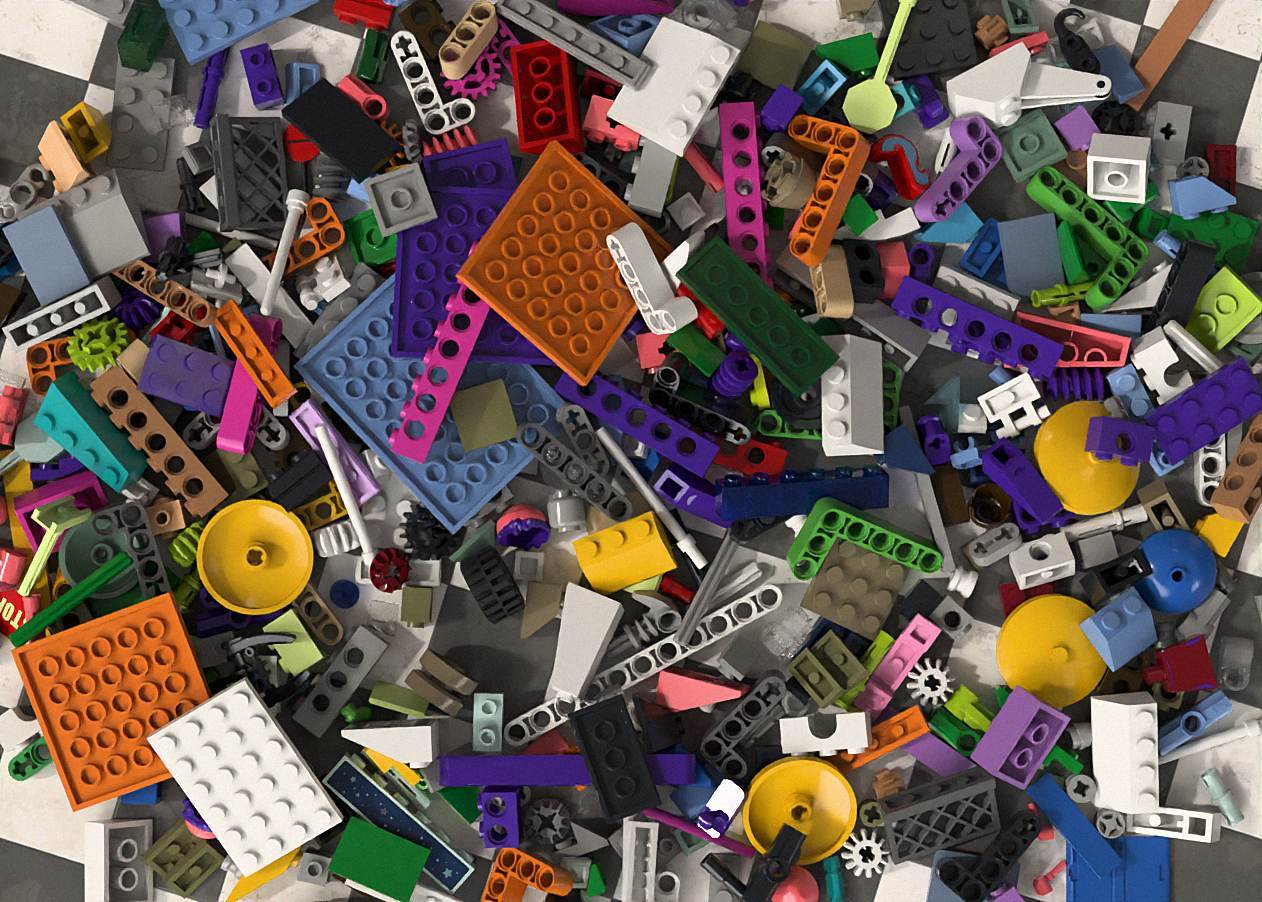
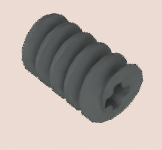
M326 154L318 155L316 160L323 165L315 167V172L321 175V177L314 178L313 182L320 188L313 189L312 195L324 198L328 202L347 203L346 200L340 198V194L347 193V189L342 187L341 183L350 182V178L344 176L343 172L345 171Z

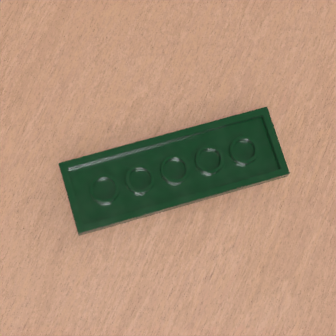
M718 235L676 272L675 276L797 398L804 394L839 360L840 356Z

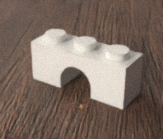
M1161 326L1130 342L1134 352L1130 355V358L1138 370L1144 369L1147 375L1143 376L1151 391L1156 389L1160 396L1157 397V401L1160 405L1196 383L1188 369L1175 375L1164 373L1168 366L1179 359L1172 343Z
M19 706L13 707L0 715V744L6 753L14 750L19 753L32 744L31 738L37 734H40L41 737L44 736L38 720L26 717Z
M860 711L836 714L837 728L831 737H824L816 731L813 715L780 719L783 754L791 753V756H809L808 752L819 751L820 756L837 755L838 749H848V754L865 753V747L873 745L870 712Z

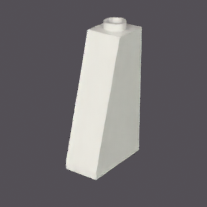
M571 582L568 583L566 588L551 686L557 692L556 697L568 703H572L573 700L582 703L625 610L621 603Z

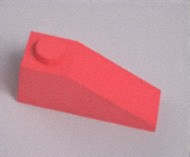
M670 665L660 671L655 704L664 706L670 712H680L741 697L749 692L750 685Z

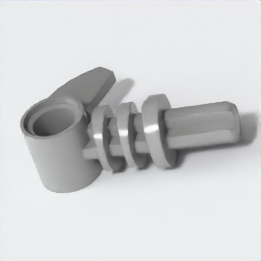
M634 590L631 595L632 598L650 607V611L643 614L644 620L635 619L636 625L632 626L628 623L623 625L625 632L610 641L606 649L608 656L616 658L633 646L639 650L643 647L641 643L643 639L649 642L651 634L654 636L659 635L657 630L664 633L676 631L682 622V618L674 600L654 591ZM670 613L668 616L662 617L664 614Z

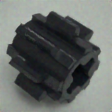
M743 70L736 71L732 76L729 75L721 91L723 99L727 103L753 102L757 95L755 93L758 87L756 79H753L752 74L746 73Z

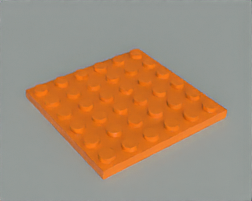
M554 140L550 141L458 271L456 277L581 386H586L639 309L607 245V236L630 222H634L643 231L659 265L675 249L560 143Z
M172 591L11 650L73 812L173 777L148 742L147 737L152 732L213 697Z

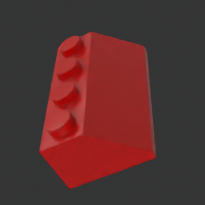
M546 40L510 47L520 151L541 155L550 141L556 140L571 155L585 152L575 57Z

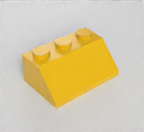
M652 511L572 542L582 571L595 593L602 596H607L678 568L662 521Z

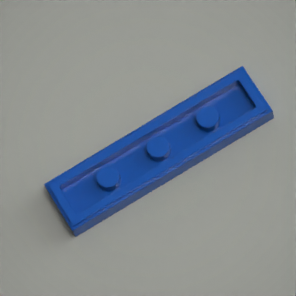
M1048 772L1025 790L1099 880L1105 878L1123 862Z

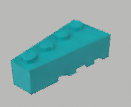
M73 370L51 383L33 423L117 493H121L140 480L148 465L147 457L141 450L138 451L127 439L129 436L126 432L121 434L116 428L115 423L110 419L109 416L111 414L109 412L104 413L90 395L92 393L91 390L85 391L78 382L80 377Z

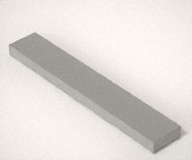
M498 0L494 5L497 13L633 91L637 90L651 70L649 63L538 0Z
M909 405L898 408L897 418L899 425L904 424L921 449ZM913 473L932 541L943 558L940 568L941 572L955 571L956 568L929 475Z

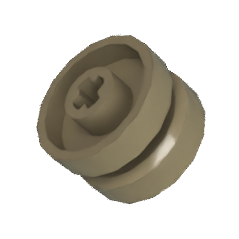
M427 648L419 661L423 668L431 674L429 675L420 669H412L404 682L430 703L455 717L464 703L452 690L454 689L463 695H471L479 683L453 660Z

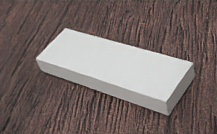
M356 555L355 584L373 585L370 579L369 565H365L361 555ZM411 558L409 560V566L413 570L409 571V581L405 582L402 586L441 587L442 559L431 560L430 558L429 561H423L421 558ZM390 565L388 575L394 577V569L397 567Z

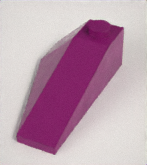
M556 0L557 10H561L566 14L581 16L673 13L675 9L674 0Z

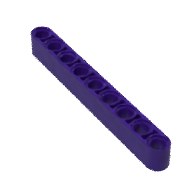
M644 754L655 785H696V755ZM582 755L440 756L439 786H593Z

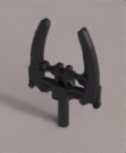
M262 632L245 637L240 636L223 642L221 648L227 650L226 659L229 663H233L234 671L230 676L208 683L211 693L214 694L247 677L269 709L274 707L276 703L295 694L310 679L313 671L310 668L304 669L295 678L276 688L269 681V675L272 672L270 669H265L264 666L267 665L266 660L262 661L256 653L258 648L262 646L291 644L296 640V635L285 632ZM244 653L252 658V663L246 662ZM258 679L265 686L264 692H261L257 685Z

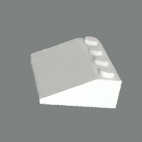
M663 17L640 56L641 60L650 64L651 70L636 91L623 85L607 116L683 157L735 66L740 50L715 36Z
M439 718L356 722L341 730L342 737L401 763H410V768L428 767L430 762L441 753Z

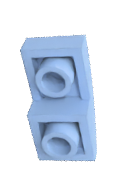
M1081 313V325L1130 336V342L1142 336V314Z

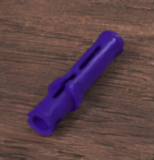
M228 47L209 56L206 67H203V83L193 126L210 130L209 122L212 120L215 112L221 79L225 77L223 69Z

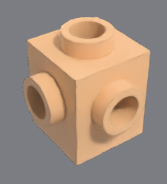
M170 497L161 498L153 501L154 506L146 508L154 536L161 535L162 540L178 537V531L191 526L187 508L183 505L185 500L170 501Z

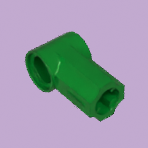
M1148 178L1145 204L1106 200L1100 206L1123 224L1135 216V212L1156 200L1160 194L1153 180Z
M942 706L928 720V724L934 733L965 756H971L976 745L981 741L977 733L973 732ZM966 734L972 735L974 738V746L970 750H963L959 744L961 737Z

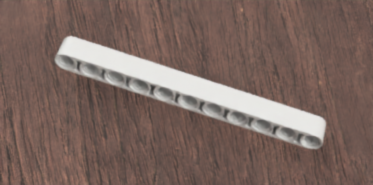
M771 584L762 585L702 617L695 629L702 636L700 643L697 645L687 644L684 647L673 641L676 634L674 632L594 675L591 684H596L600 687V696L597 699H589L585 695L582 703L575 701L576 708L574 711L620 693L776 609L782 602L780 589ZM766 589H772L776 593V601L772 605H765L761 600V594ZM742 602L748 603L752 609L750 616L745 619L739 618L736 614V607ZM716 616L724 617L727 622L726 628L721 632H715L711 628V620ZM665 643H672L677 649L675 656L671 659H665L660 654V648ZM644 656L650 659V670L639 672L635 668V661L639 657ZM621 670L626 674V681L623 685L615 686L610 682V675L613 671ZM555 696L508 722L504 729L505 740L513 746L523 745L569 720L567 715L569 713H565L560 709L561 699ZM538 711H545L550 715L551 719L548 725H537L534 716ZM518 724L524 728L525 736L522 739L515 740L510 736L509 729L512 725Z

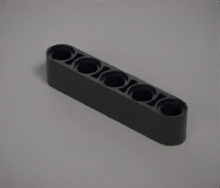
M1185 238L1182 241L1143 335L1159 326L1163 329L1164 325L1168 324L1170 320H1175L1184 329L1186 328L1215 260L1216 246L1214 244ZM1169 338L1176 351L1178 345Z

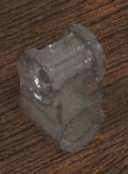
M1222 636L1217 677L1218 683L1223 689L1240 691L1248 685L1254 653L1253 639ZM1234 674L1238 676V682L1228 680V675Z

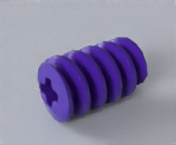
M742 351L730 352L709 377L708 389L736 402L758 376V368L754 360Z
M1057 367L1050 378L1044 376L1042 380L1044 401L1046 402L1048 394L1052 395L1054 402H1057L1059 394H1063L1065 402L1069 401L1071 394H1074L1076 401H1080L1082 393H1085L1088 401L1092 400L1093 393H1097L1099 401H1103L1104 376L1100 372L1099 367H1091L1089 371L1087 367H1080L1078 372L1075 367H1068L1067 372L1064 367Z

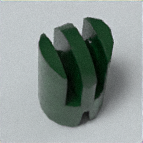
M371 28L367 29L355 74L360 80L364 78V82L374 85H381L383 83L392 49V36H387Z

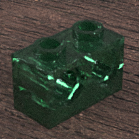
M141 3L137 4L117 41L122 67L149 73L169 35L164 8Z

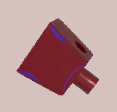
M1204 634L1191 635L1156 651L1157 665L1143 668L1146 683L1150 685L1162 682L1166 692L1218 688Z

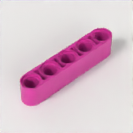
M252 313L248 320L276 358L283 329L282 320ZM238 358L217 435V448L248 455L254 443L265 397Z

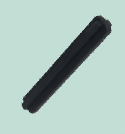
M217 248L182 256L181 265L176 268L173 276L190 273L193 267L203 270L220 266L221 263L225 264L226 254L223 249ZM159 262L148 265L157 270ZM139 268L135 272V282L140 281L144 277V268ZM121 279V281L123 282L124 286H127V287H128V286H132V285H130L129 283H127L126 281H124V280Z

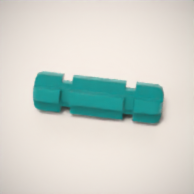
M838 856L824 858L822 864L823 870L827 871L824 874L827 896L831 897V900L828 902H846L845 898H842L844 888L841 871H838V868H840Z

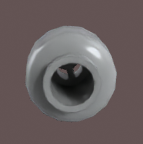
M572 490L555 493L556 498L549 500L547 503L550 526L558 529V533L581 530L580 525L586 522L583 498L581 496H573Z

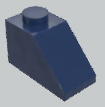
M904 424L899 425L884 435V454H873L881 466L886 464L888 468L927 476L936 472Z

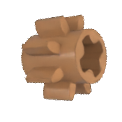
M987 14L975 25L978 31L974 35L977 41L987 50L992 46L994 48L1002 46L1009 39L1006 36L1009 32L1008 25L998 15L991 19Z
M887 768L876 772L877 780L871 782L877 799L906 790L899 773L895 771L890 774Z

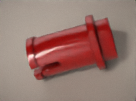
M665 573L658 588L661 590L660 593H666L686 606L692 599L695 590L674 579L675 575L671 574L669 576Z

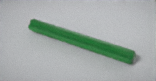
M125 551L120 552L9 635L10 642L16 648L29 642L133 564L131 557Z

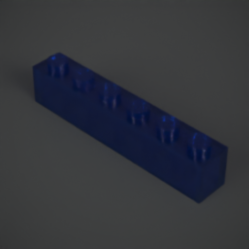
M865 464L863 468L838 466L835 470L826 471L822 468L808 469V472L800 473L794 470H783L780 474L773 475L765 472H756L752 476L747 477L728 474L724 478L715 479V512L722 521L810 514L816 502L824 497L834 498L859 510L889 508L890 475L877 464Z

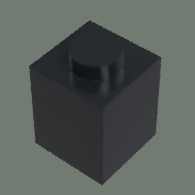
M918 579L897 603L902 608L899 613L909 622L917 613L927 618L944 597L926 581Z

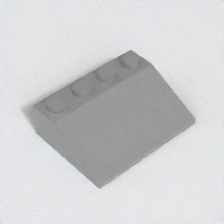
M115 168L17 214L18 220H21L55 204L93 281L152 254L133 181Z

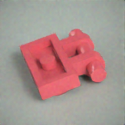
M5 385L3 395L0 396V443L14 446L17 426L21 423L29 391Z

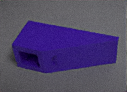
M1004 436L983 452L982 471L1039 523L1045 524L1064 508L1026 456Z
M673 461L652 487L656 493L673 506L726 529L744 509L705 477L701 478Z

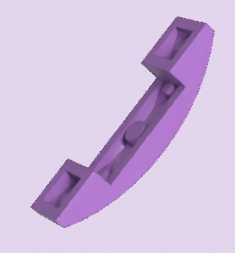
M887 705L874 721L871 728L900 713ZM930 733L900 747L943 777L977 766Z

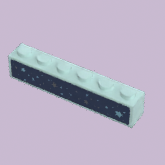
M346 753L322 782L368 823L431 850L423 871L449 894L453 895L474 871L475 864L472 862L474 857L464 848L458 850L451 844L453 839L445 831L440 829L437 832L430 826L431 820L420 810L414 812L408 806L410 801L398 791L394 794L386 787L388 782L377 772L372 775L364 767L367 764L355 753L352 756Z

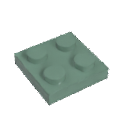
M1041 107L1018 118L1012 125L1003 126L993 131L1003 147L1002 159L1016 183L1036 174L1042 167L1052 166L1068 157L1065 148Z

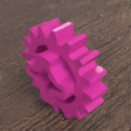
M489 45L485 47L470 68L472 69L475 66L476 75L470 73L466 76L467 74H465L455 82L444 76L443 72L440 73L441 79H448L444 83L445 89L453 87L451 94L454 98L460 93L462 98L468 99V96H472L474 102H478V95L482 94L487 99L488 89L496 91L497 88L493 81H501V75L495 73V71L501 70V64L493 63L498 56L496 53L488 54L490 51ZM485 61L488 62L490 67L489 76L482 71ZM478 84L480 86L475 89H467L470 85Z

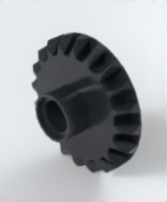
M775 376L770 395L772 406H774L777 416H780L785 421V424L793 425L795 429L802 428L807 431L821 429V377L806 391V393L813 397V400L805 401L801 396L797 398Z

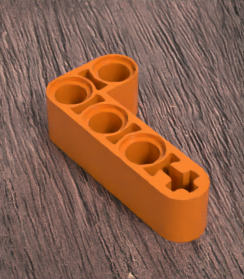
M317 197L308 202L306 213L315 230L292 242L288 254L291 263L289 268L284 270L281 282L316 264L321 258L328 257L333 252L336 253L346 246L348 242L346 231L334 208L326 199ZM320 205L326 206L328 209L326 216L316 219L313 215L315 208ZM332 230H338L341 233L340 240L334 244L328 243V233ZM308 243L314 244L316 247L314 255L304 257L302 255L303 246ZM278 250L261 258L262 263L265 266L269 264L272 269Z
M127 328L132 340L129 342V345L137 338L141 340L140 335L136 331ZM69 337L40 342L27 349L26 361L32 390L37 395L45 397L47 394L41 388V383L45 378L50 377L54 381L62 377L60 368L74 365L72 359H67L64 355L65 347L70 344L68 341ZM45 349L48 358L44 363L39 364L36 360V355L40 350Z

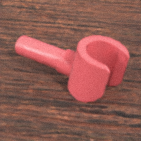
M1035 803L1028 804L1030 811L1041 819ZM1042 822V830L1037 836L1039 840L1054 839L1052 824L1043 825Z
M1064 861L1059 862L1046 875L1040 876L1033 881V887L1037 895L1044 896L1053 890L1049 881L1054 879L1067 866Z

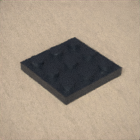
M878 0L886 43L901 4L899 0ZM917 0L915 7H912L891 64L894 82L971 69L977 66L979 63L966 0Z

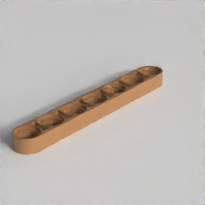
M141 260L112 272L197 326L208 327L216 319L217 310L212 303L172 279L165 283V289L162 293L155 294V286L161 280L155 277L156 269ZM139 268H144V277L140 281L135 282V272ZM185 293V303L180 307H176L175 300L177 296ZM202 306H206V316L201 320H197V310Z

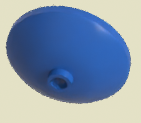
M1165 529L1148 536L1137 547L1151 569L1152 574L1132 587L1135 588L1148 607L1162 613L1178 614L1196 608L1210 595L1216 582L1217 564L1210 547L1196 534L1183 529ZM1175 571H1181L1179 579H1172V574Z

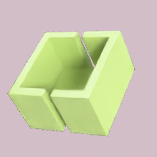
M295 608L290 609L262 628L264 632H285L296 635V640L291 644L268 645L271 650L276 649L281 656V659L278 661L287 674L292 673L294 677L304 669L313 667L330 655Z

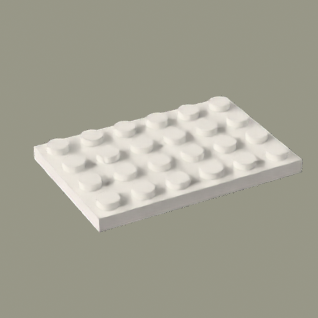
M247 677L182 714L147 737L148 742L245 878L343 820L344 816Z

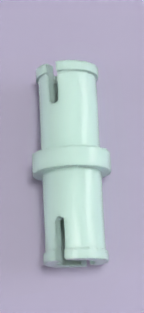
M1208 769L1200 774L1199 779L1211 795V803L1222 812L1228 826L1241 822L1245 816L1233 800L1231 789L1225 787L1216 769Z

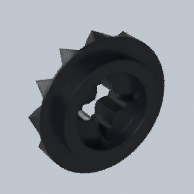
M1106 101L1098 105L1091 114L1092 120L1101 132L1100 134L1131 136L1135 130V116L1132 114L1130 107L1124 104L1120 105L1118 101ZM1120 115L1121 117L1117 123L1119 129L1112 127L1105 131L1104 129L1109 123L1107 117L1114 118Z

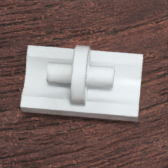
M221 263L218 270L208 268L207 271L193 267L190 274V291L205 300L207 296L216 298L215 306L218 309L231 299L236 301L238 305H240L243 299L241 295L243 284L236 280V276L227 274L228 265Z

